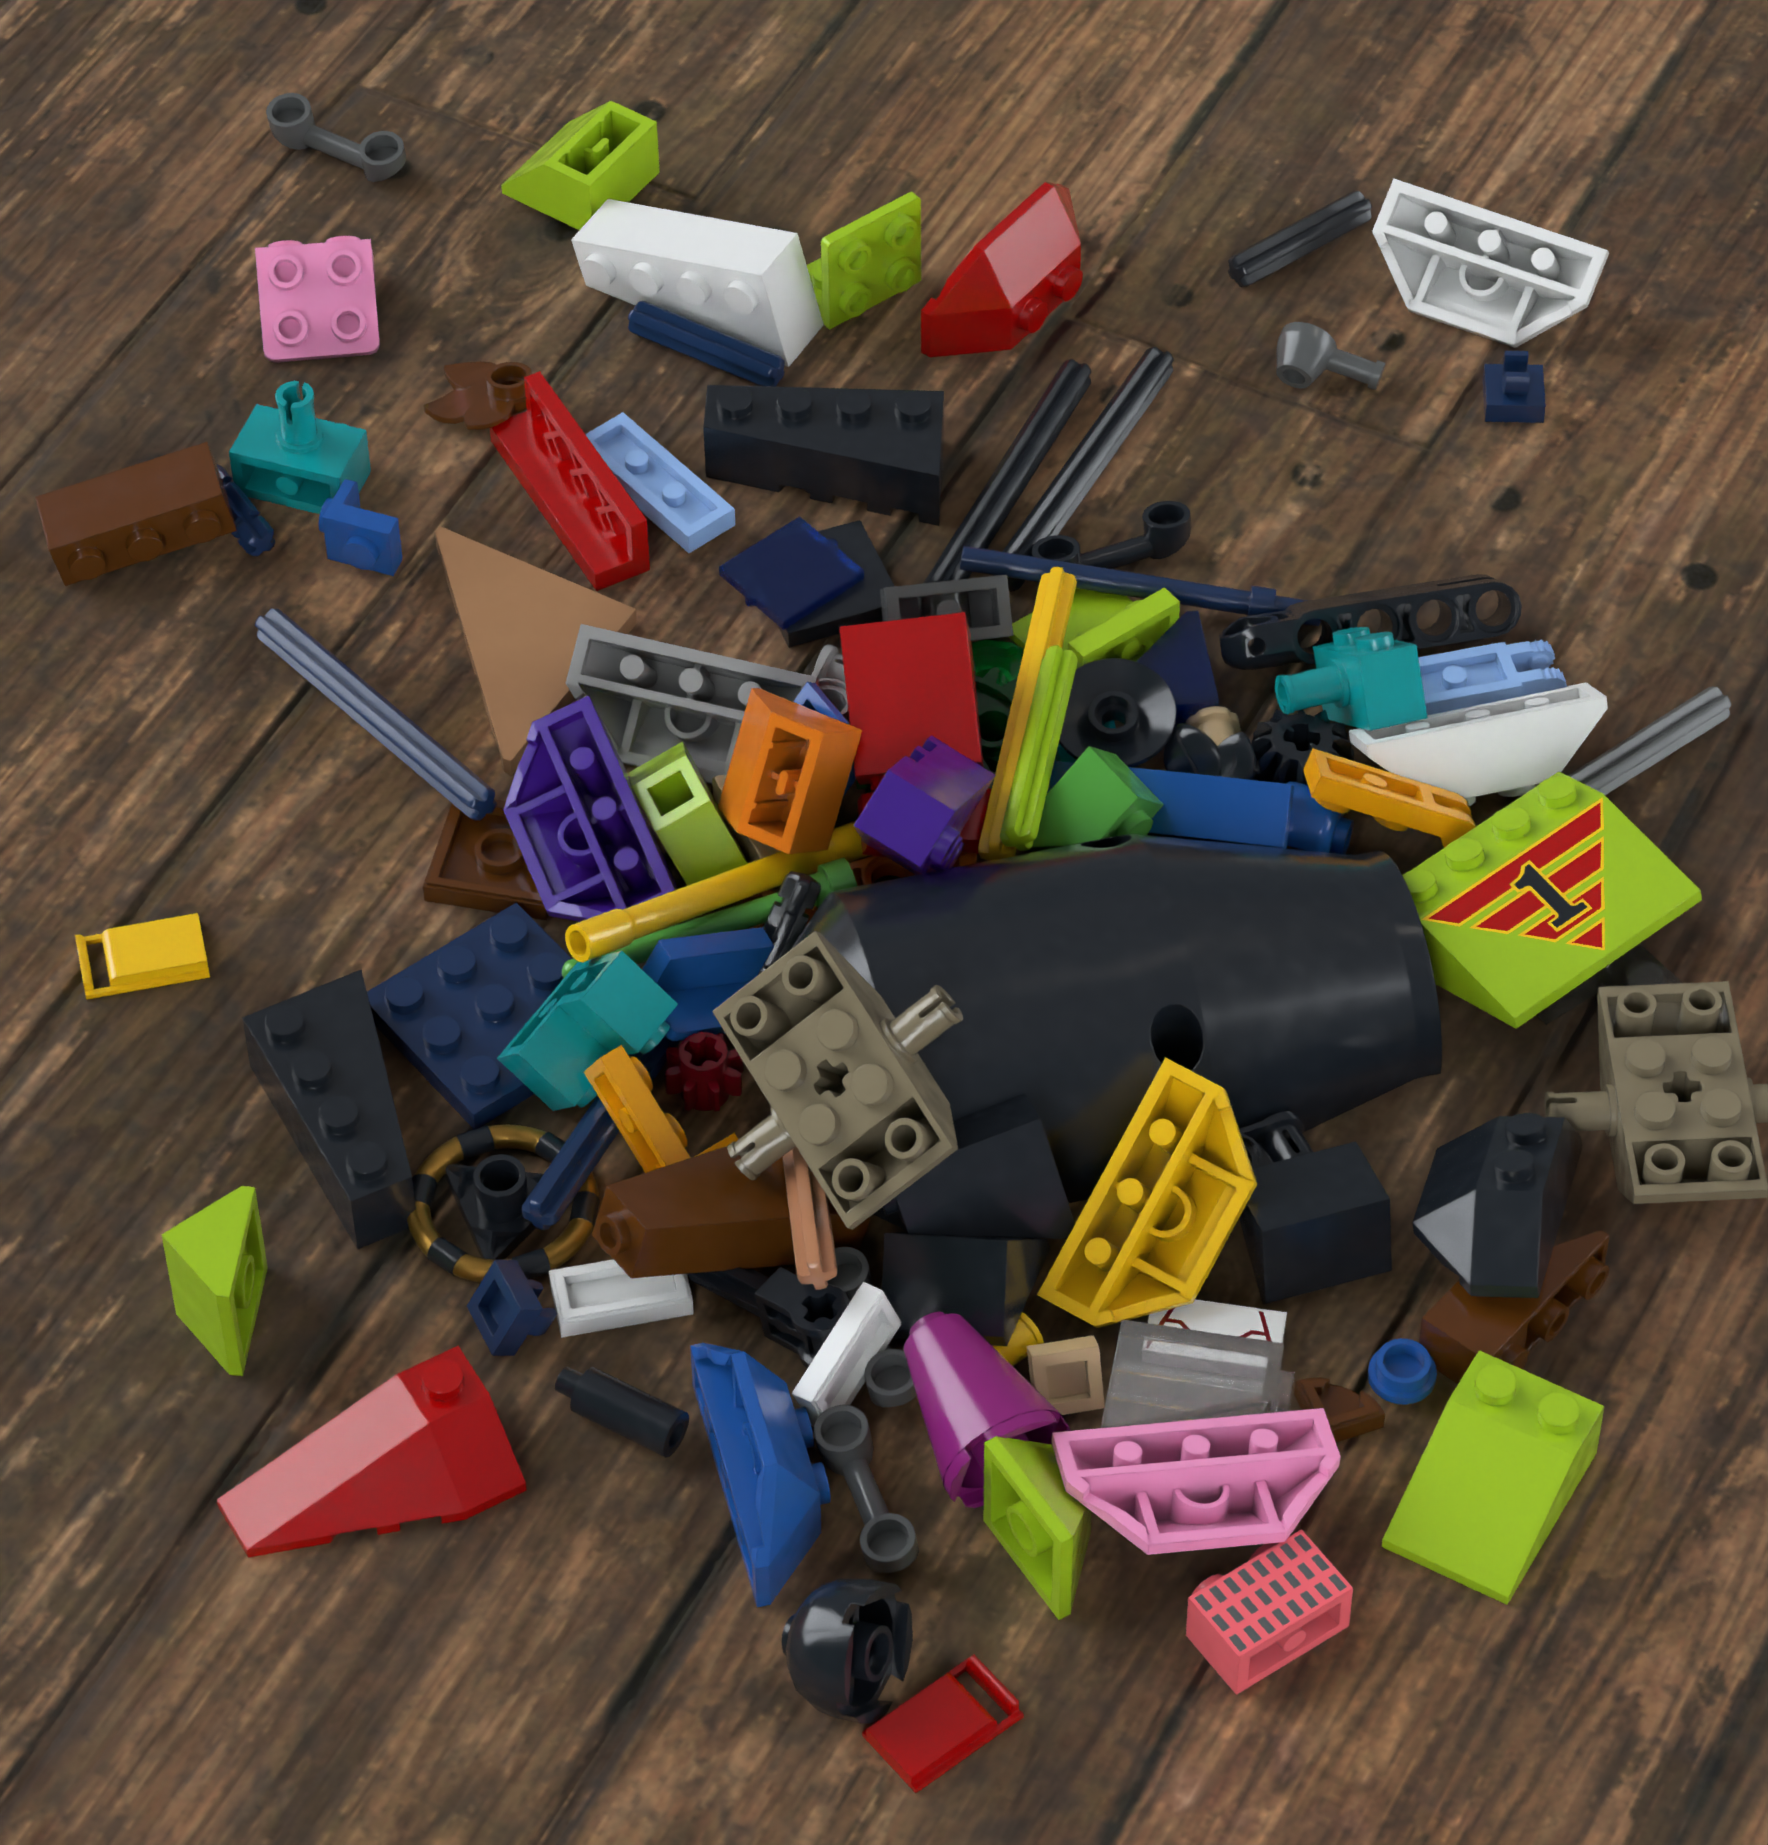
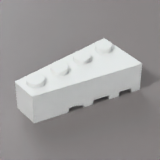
M607 199L571 240L586 286L633 305H636L639 301H646L781 356L785 361L784 366L789 367L824 325L798 233Z

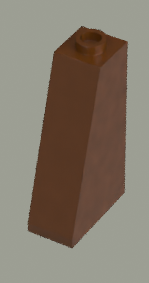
M728 1146L607 1185L592 1236L630 1278L725 1271L739 1267L748 1269L795 1265L782 1157L764 1170L756 1180H751L735 1165V1162L742 1157L738 1155L736 1158H731L728 1153ZM828 1198L834 1248L851 1247L860 1251L871 1216L853 1230L849 1229Z

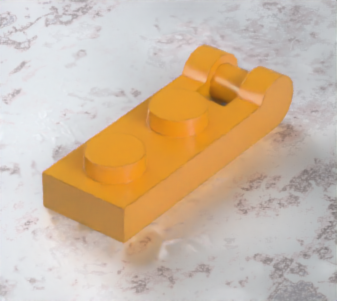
M1312 748L1303 769L1311 797L1315 798L1316 802L1331 811L1347 813L1351 809L1373 816L1379 824L1395 831H1406L1409 827L1440 837L1444 848L1476 827L1468 802L1457 793Z

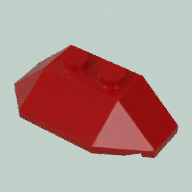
M1044 182L971 249L947 278L939 297L936 299L931 298L921 310L922 354L931 358L1012 350L1029 333L1032 334L1038 331L1046 317L1063 301H1069L1076 295L1083 280V273L1080 270L1081 241L1069 188L1061 184Z

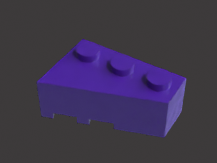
M931 735L925 741L923 748L917 746L910 758L905 756L887 771L853 826L866 845L915 875L952 868L965 846L960 833L996 775Z

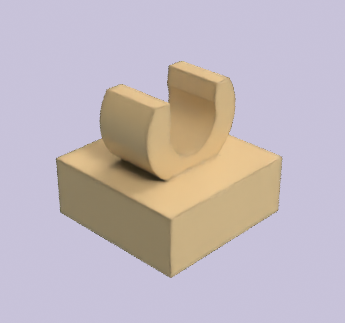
M1094 1335L1027 1346L1031 1385L1062 1415L1105 1408L1099 1345Z

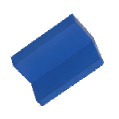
M763 927L661 939L657 942L642 970L678 1003L665 1020L670 1025V1029L666 1034L669 1040H684L688 1036L699 1032H708L715 1035L719 1032L726 1034L712 1011L753 980L760 972L775 947Z

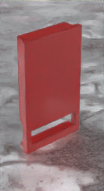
M973 1654L862 1732V1736L905 1783L917 1793L1024 1718V1714L1019 1709V1701ZM966 1671L1008 1717L997 1724L992 1715L956 1678Z

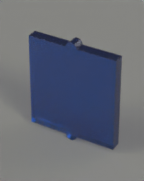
M799 516L719 566V575L745 597V604L747 606H756L784 630L864 579V570L838 549V542L835 539L827 540Z

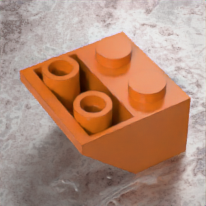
M751 688L718 809L737 833L784 853L797 854L828 850L862 730L760 688Z

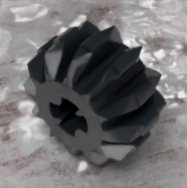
M1276 709L1270 722H1258L1257 728L1253 733L1251 744L1256 756V771L1253 780L1283 784L1298 782L1308 785L1303 769L1312 748L1354 761V750L1350 741L1347 740L1348 734L1345 731V724L1330 723L1326 710L1312 716L1307 715L1304 709L1289 716Z

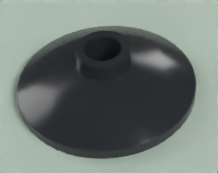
M1111 658L1085 664L1076 669L1059 744L1076 760L1091 746L1116 754L1128 767L1132 768L1141 765L1156 756L1166 746L1172 736L1176 722V705L1173 694L1159 674L1141 663L1127 659ZM1111 720H1117L1124 724V726L1119 728H1107L1103 725Z

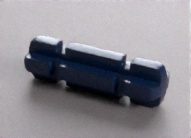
M217 464L237 531L231 534L236 538H240L238 543L251 556L258 557L263 551H271L275 545L273 538L274 529L265 518L258 516L260 514L258 509L235 482H231L233 478L225 468Z

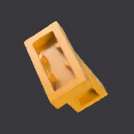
M622 1045L600 1057L584 1071L585 1076L645 1173L691 1158L685 1149L688 1143L681 1125L671 1114L663 1113L650 1092L653 1089V1084L648 1071L636 1057L632 1056L629 1058ZM733 1133L698 1155L728 1146L732 1142L737 1141L738 1138Z

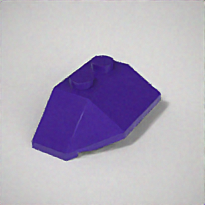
M588 695L533 721L526 739L528 745L517 766L503 811L549 916L580 922L613 909H625L677 890L675 879L646 813L631 787L630 777L590 696Z

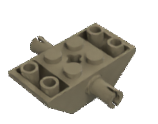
M814 931L712 1011L771 1105L770 1110L772 1114L740 1139L728 1145L727 1149L731 1158H736L738 1155L742 1157L735 1162L737 1168L747 1178L756 1180L764 1170L794 1147H797L846 1227L853 1230L958 1150L950 1103L918 1055L920 1050L954 1024H958L963 1020V1015L959 1008L955 1007L953 1010L949 1008L955 1004L952 997L942 987L935 985L930 989L929 993L895 1018L881 995L820 932Z
M1729 981L1599 987L1597 999L1601 1091L1546 1092L1544 1101L1545 1117H1565L1576 1131L1605 1130L1607 1137H1609L1618 1191L1633 1204L1767 1198L1768 1183L1756 1123H1768V1084H1753L1752 1079L1747 1078Z

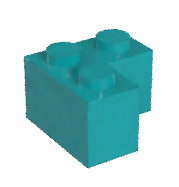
M623 951L599 956L586 962H577L497 1059L552 1111L575 1107L576 1104L582 1108L597 1096L584 1071L600 1057L620 1045L623 1046L628 1055L638 1053L639 1051L642 1054H646L651 1051L669 1031L670 1025L665 1020L678 1003Z

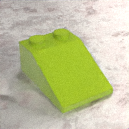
M1479 1350L1444 1408L1382 1539V1547L1508 1605L1597 1454L1604 1406Z

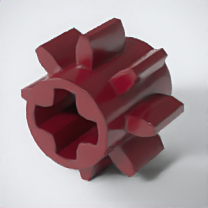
M708 1032L695 1033L685 1038L679 1049L675 1047L667 1048L666 1093L677 1094L681 1092L685 1110L690 1111L693 1108L699 1111L714 1110L717 1112L720 1111V1107L727 1101L729 1095L741 1096V1073L744 1072L743 1060L736 1049L728 1051L723 1033L719 1032L717 1035Z

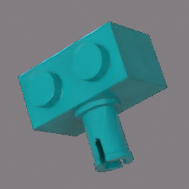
M290 381L282 384L276 390L275 400L278 409L256 404L229 451L233 482L241 488L247 497L320 514L325 500L329 497L334 498L345 479L358 482L359 493L371 473L367 431L347 424L316 418L313 388L304 382L302 386L303 400H301L299 381Z
M1355 627L1332 633L1334 642L1313 646L1316 669L1290 675H1278L1275 679L1277 702L1284 714H1291L1298 710L1322 705L1323 711L1326 710L1329 720L1368 731L1428 718L1417 645L1394 640L1392 632L1370 634L1369 627Z

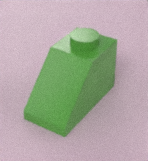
M1089 746L1047 793L1037 838L1033 841L1032 847L1026 851L1037 852L1124 834L1147 835L1153 825L1152 818L1164 804L1116 754Z

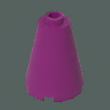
M934 1312L922 1317L911 1327L910 1336L906 1340L903 1350L943 1486L954 1502L957 1497H960L965 1507L984 1506V1442L998 1436L1052 1444L1053 1432L1072 1430L1062 1414L961 1315Z

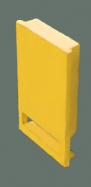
M198 913L110 928L96 935H75L86 1000L210 978ZM103 943L110 986L94 989L87 945Z

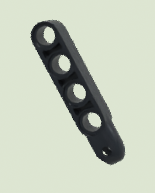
M1482 574L1303 601L1290 605L1284 611L1241 617L1231 623L1219 635L1221 656L1224 663L1240 670H1258L1302 662L1315 664L1313 646L1334 642L1332 633L1357 627L1360 617L1371 609H1377L1381 616L1380 626L1376 633L1392 632L1394 640L1416 644L1417 649L1496 637L1508 633L1516 626L1521 616L1522 604L1519 595L1511 586ZM1495 590L1498 596V607L1495 613L1489 618L1479 620L1476 613V604L1479 598L1484 593ZM1437 600L1440 608L1437 621L1431 627L1420 629L1416 621L1419 608L1427 601ZM1319 619L1322 626L1319 640L1307 648L1300 647L1297 637L1301 625L1307 620Z

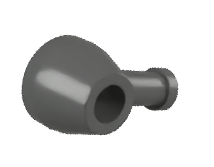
M1292 322L1285 325L1277 342V376L1282 382L1295 388L1309 387L1325 370H1329L1368 384V388L1376 390L1386 365L1385 362L1379 360L1373 362L1337 349L1336 342L1329 333L1310 323Z

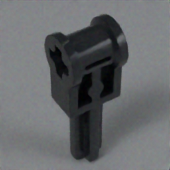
M741 1267L725 1271L687 1274L692 1282L760 1317L764 1336L798 1354L802 1364L807 1369L850 1303L847 1294L839 1287L828 1284L827 1288L815 1290L813 1284H801L797 1279V1275L782 1267H779L770 1278L752 1268L743 1269Z

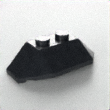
M1520 1113L1514 1116H1498L1436 1149L1412 1222L1413 1231L1442 1265L1459 1276L1460 1285L1471 1296L1539 1298L1581 1155V1136L1565 1117H1542L1535 1113Z

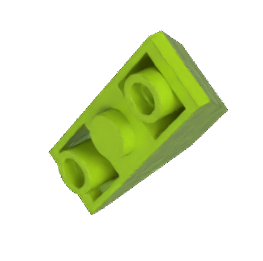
M683 741L629 772L633 791L654 831L687 886L748 864L743 851L722 812L718 809L713 795Z

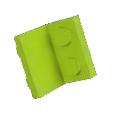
M909 192L828 234L821 240V258L808 264L807 268L823 324L829 330L853 317L863 314L871 307L908 290L911 286L921 281V199L914 192Z
M1165 587L1143 600H1136L1134 602L1127 596L1076 588L1062 649L1073 650L1078 658L1076 669L1093 661L1111 658L1132 660L1150 668L1178 652L1180 601ZM1033 612L1012 623L1014 636H1009V638L1022 648H1025Z

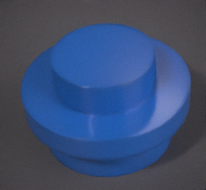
M1400 1338L1385 1343L1372 1356L1369 1363L1368 1380L1371 1388L1379 1397L1391 1403L1402 1405L1417 1403L1425 1399L1432 1392L1436 1383L1437 1369L1434 1360L1423 1345L1411 1339Z

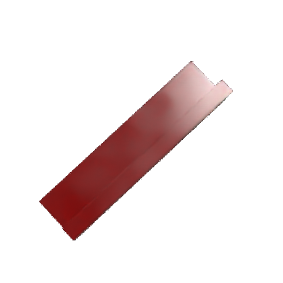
M539 371L524 377L527 411L509 417L506 421L491 427L492 444L596 591L649 571L647 519Z

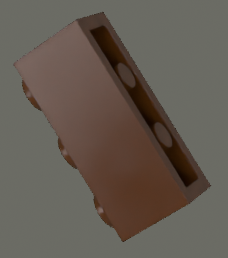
M208 442L35 497L49 552L65 586L83 580H91L102 574L139 562L150 561L158 556L198 543L209 542L216 537L237 531L224 483Z

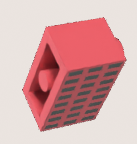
M1301 1529L1289 1536L1285 1542L1262 1545L1251 1555L1248 1562L1224 1576L1216 1574L1201 1582L1195 1588L1192 1595L1188 1597L1186 1636L1237 1695L1349 1627L1353 1587Z

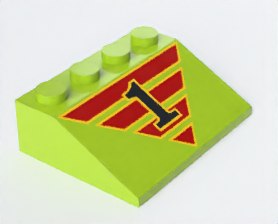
M1557 772L1550 778L1545 779L1538 786L1505 808L1497 811L1493 816L1448 844L1411 871L1402 875L1411 893L1423 928L1435 984L1515 1029L1702 901L1701 890L1603 793L1561 772Z

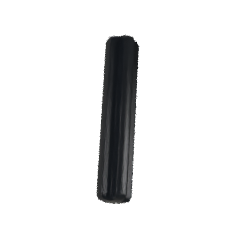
M1352 191L1242 250L1228 260V274L1230 278L1234 279L1240 287H1248L1365 224L1372 217L1371 201L1366 199L1360 191Z

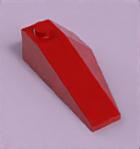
M456 1346L394 1375L218 1498L217 1504L249 1558L329 1544L337 1534L377 1527V1534L381 1535L400 1531L399 1523L439 1516H441L442 1524L466 1520L527 1491L492 1398L460 1347Z

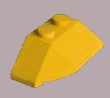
M1165 1057L1037 1293L1039 1297L1096 1328L1194 1303L1257 1186V1181L1226 1089Z

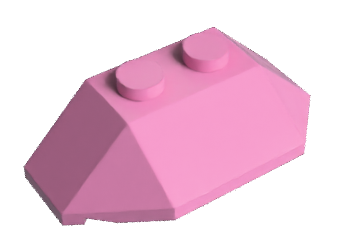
M1324 1408L1053 1432L1051 1441L1066 1492L1147 1555L1285 1542L1339 1467L1341 1457Z

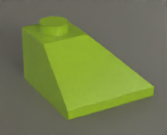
M995 1436L984 1442L983 1521L1057 1619L1060 1620L1071 1614L1091 1534L1092 1511L1066 1492L1052 1444Z

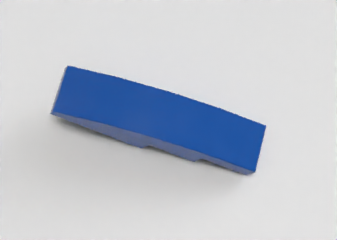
M1054 761L1047 793L1075 762ZM1128 767L1164 804L1152 818L1153 825L1147 835L1287 848L1294 786L1292 784Z

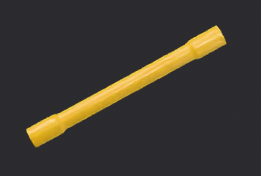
M856 821L834 828L828 850L787 854L780 851L625 909H613L572 924L565 933L566 946L575 960L586 962L626 947L635 939L782 885L785 876L790 871L810 875L817 872L818 865L843 857L848 863L870 855L862 854L861 837L853 826Z

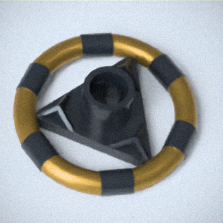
M486 1125L456 1135L439 1146L422 1162L412 1177L416 1210L408 1216V1226L416 1244L427 1256L428 1260L455 1277L458 1276L481 1283L494 1260H517L527 1280L548 1274L549 1270H554L563 1265L581 1249L589 1238L595 1226L600 1203L598 1186L593 1172H591L574 1197L569 1223L559 1237L544 1248L506 1259L536 1229L531 1221L523 1217L522 1205L543 1174L526 1172L525 1167L518 1159L502 1154L490 1156L482 1160L476 1167L456 1164L461 1160L494 1151L495 1149L506 1148L534 1152L544 1160L552 1163L565 1144V1141L551 1132H545L532 1127L521 1125ZM445 1173L449 1187L481 1258L469 1255L450 1241L441 1237L433 1224L431 1208L437 1183Z

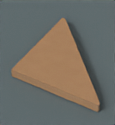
M439 526L435 531L436 547L442 559L448 587L456 613H458L464 640L481 689L493 737L495 736L502 767L505 773L512 776L516 772L517 766L528 745L526 739L532 722L571 704L575 700L566 685V679L580 625L584 624L629 634L637 624L636 609Z

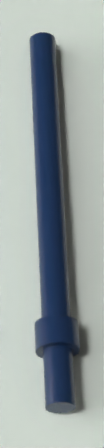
M963 546L960 570L996 576L1007 575L1009 578L1040 582L1041 576L1044 573H1050L1052 567H1063L1065 573L1075 576L1077 581L1076 588L1145 599L1165 587L1180 601V605L1246 616L1284 611L1290 605L1309 601L1276 595V589L1252 585L1250 591L968 546ZM1313 618L1307 620L1304 624L1319 627L1320 620Z

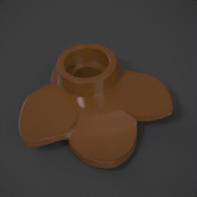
M480 361L445 365V377L454 390L435 401L424 404L425 413L439 422L457 424L464 421L465 427L468 430L488 429L506 421L512 414L520 413L526 409L524 377L531 375L532 371L527 365L519 362H504L496 365L492 362Z

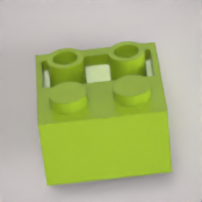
M609 101L569 121L501 185L502 194L580 230L607 199L629 203L660 173L657 122L618 103Z

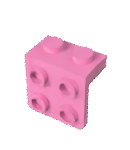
M337 236L327 239L325 243L302 244L299 241L286 240L271 243L268 247L255 248L263 351L269 361L289 362L371 355L377 352L380 340L371 239L360 240V238L355 236Z

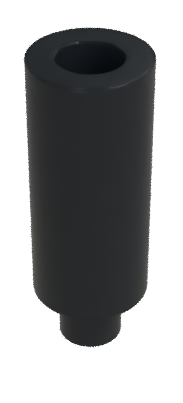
M567 1366L557 1377L555 1391L571 1398L570 1409L572 1412L665 1458L670 1457L677 1450L686 1434L689 1425V1414L595 1367L589 1368L582 1374Z

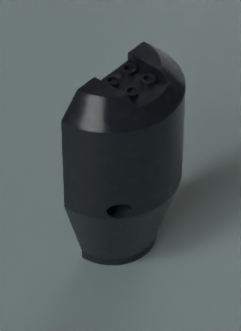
M1124 834L830 891L792 947L794 948L814 931L820 932L881 995L895 1018L929 993L930 989L935 985L942 987L955 1001V1004L949 1008L951 1010L955 1007L959 1008L963 1015V1020L958 1024H954L918 1052V1055L950 1103L953 1121L1026 1094L1041 1118L1068 1203L1088 1200L1165 1057L1226 1089L1239 1129L1263 1121L1276 1113L1290 1111L1295 1112L1304 1123L1305 1132L1414 1079L1441 1074L1442 1035L1439 1004L1425 935L1408 886L1395 862L1383 851L1347 855ZM880 1208L873 1214L906 1230L897 1212L886 1216L883 1209Z

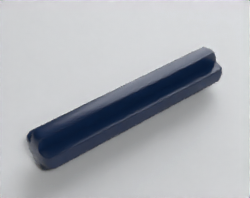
M639 301L629 313L628 329L633 334L759 386L776 387L779 380H782L784 376L785 361L781 356L646 301Z

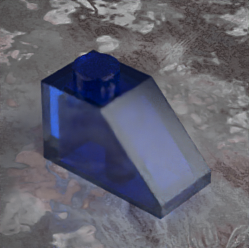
M1198 610L1187 611L1136 661L1159 674L1169 686L1176 705L1175 726L1180 723L1185 724L1189 717L1195 715L1203 708L1219 706V698Z

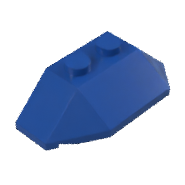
M707 1343L690 1345L694 1392L757 1608L771 1605L821 1534L820 1505L831 1502L830 1488L822 1462L811 1464L807 1448L814 1447L809 1415L805 1407L794 1409L787 1383L746 1352Z

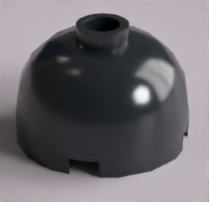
M836 1579L822 1584L802 1602L795 1615H792L786 1622L781 1643L783 1653L786 1655L791 1679L796 1691L818 1711L834 1718L860 1724L875 1723L888 1712L893 1701L878 1700L891 1674L904 1681L909 1666L913 1641L911 1609L909 1603L896 1601L895 1593L902 1591L897 1584L872 1579Z

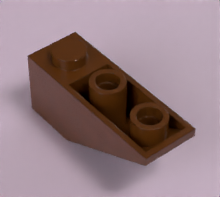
M1599 1230L1554 1245L1539 1298L1471 1296L1460 1285L1458 1280L1422 1317L1419 1343L1429 1352L1435 1362L1437 1371L1456 1384H1459L1479 1350L1523 1369L1528 1360L1529 1352L1541 1339L1549 1342L1557 1336L1568 1318L1569 1310L1581 1297L1590 1300L1603 1286L1609 1273V1266L1605 1264L1609 1234Z

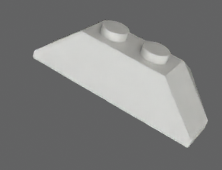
M1397 179L1392 181L1372 230L1409 312L1514 348L1587 308L1609 255L1608 250Z
M1585 682L1565 688L1427 715L1428 718L1377 730L1353 729L1349 730V738L1351 744L1388 772L1463 796L1470 806L1476 803V796L1496 792L1501 796L1507 797L1522 796L1535 788V784H1540L1557 772H1562L1608 709L1607 697Z

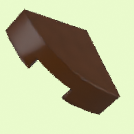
M1322 1377L1295 1381L1294 1396L1301 1410L1324 1408L1336 1443L1384 1428L1385 1413L1374 1398L1364 1391H1360V1394L1350 1389L1330 1384V1379Z

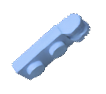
M1542 639L1540 641H1525L1508 645L1505 642L1418 657L1427 715L1567 687L1566 680L1559 668H1549L1551 664H1554L1555 654L1551 644H1548V641L1543 642Z

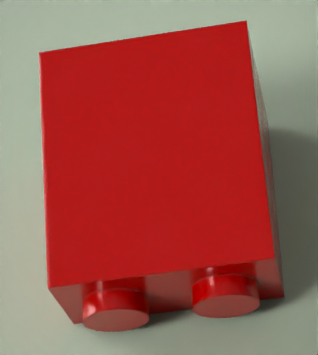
M965 612L839 627L849 721L851 726L862 730L854 758L855 776L859 785L871 784V792H875L887 771L905 756L910 758L917 746L923 748L925 741L931 735L984 767L972 642Z

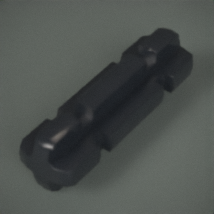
M790 871L785 876L778 892V896L783 899L781 903L777 901L773 903L763 926L775 947L758 975L790 951L805 929L809 920V915L805 914L806 908L811 910L814 908L821 892V884L811 876Z

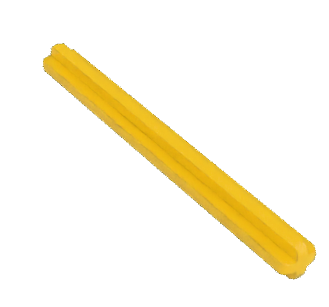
M1052 567L1050 573H1044L1040 579L996 768V776L993 781L978 846L980 857L986 860L1015 856L1016 847H1006L1002 843L1000 833L1042 659L1045 657L1046 650L1054 645L1063 647L1077 585L1075 576L1065 573L1063 567Z

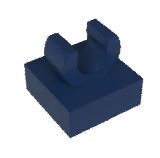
M1504 351L1503 364H1484L1483 397L1485 422L1544 423L1546 404L1543 365H1529L1528 351Z
M494 1260L467 1304V1308L492 1356H515L527 1335L540 1336L545 1334L557 1316L554 1308H542L538 1300L544 1289L542 1284L534 1280H527L517 1260Z

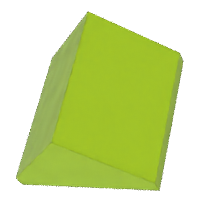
M240 1186L161 1234L176 1315L227 1373L235 1376H243L268 1269L255 1187Z

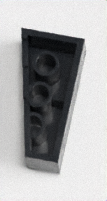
M707 385L703 425L705 473L707 478L774 492H780L785 486L804 489L810 494V499L832 504L835 496L866 502L867 511L891 516L895 508L919 513V522L936 526L940 525L944 451V391Z
M362 970L242 1017L250 1067L357 1250L408 1229V1216L416 1210L412 1175Z

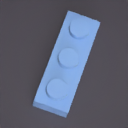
M622 412L585 434L639 510L688 553L735 526V509L625 413Z

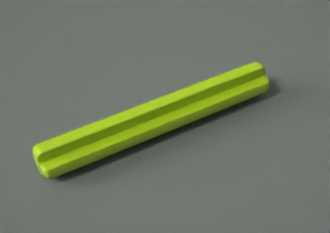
M1058 645L1049 647L1041 662L1000 833L1001 841L1006 847H1016L1019 851L1029 850L1033 845V841L1037 838L1078 663V658L1073 650H1063Z

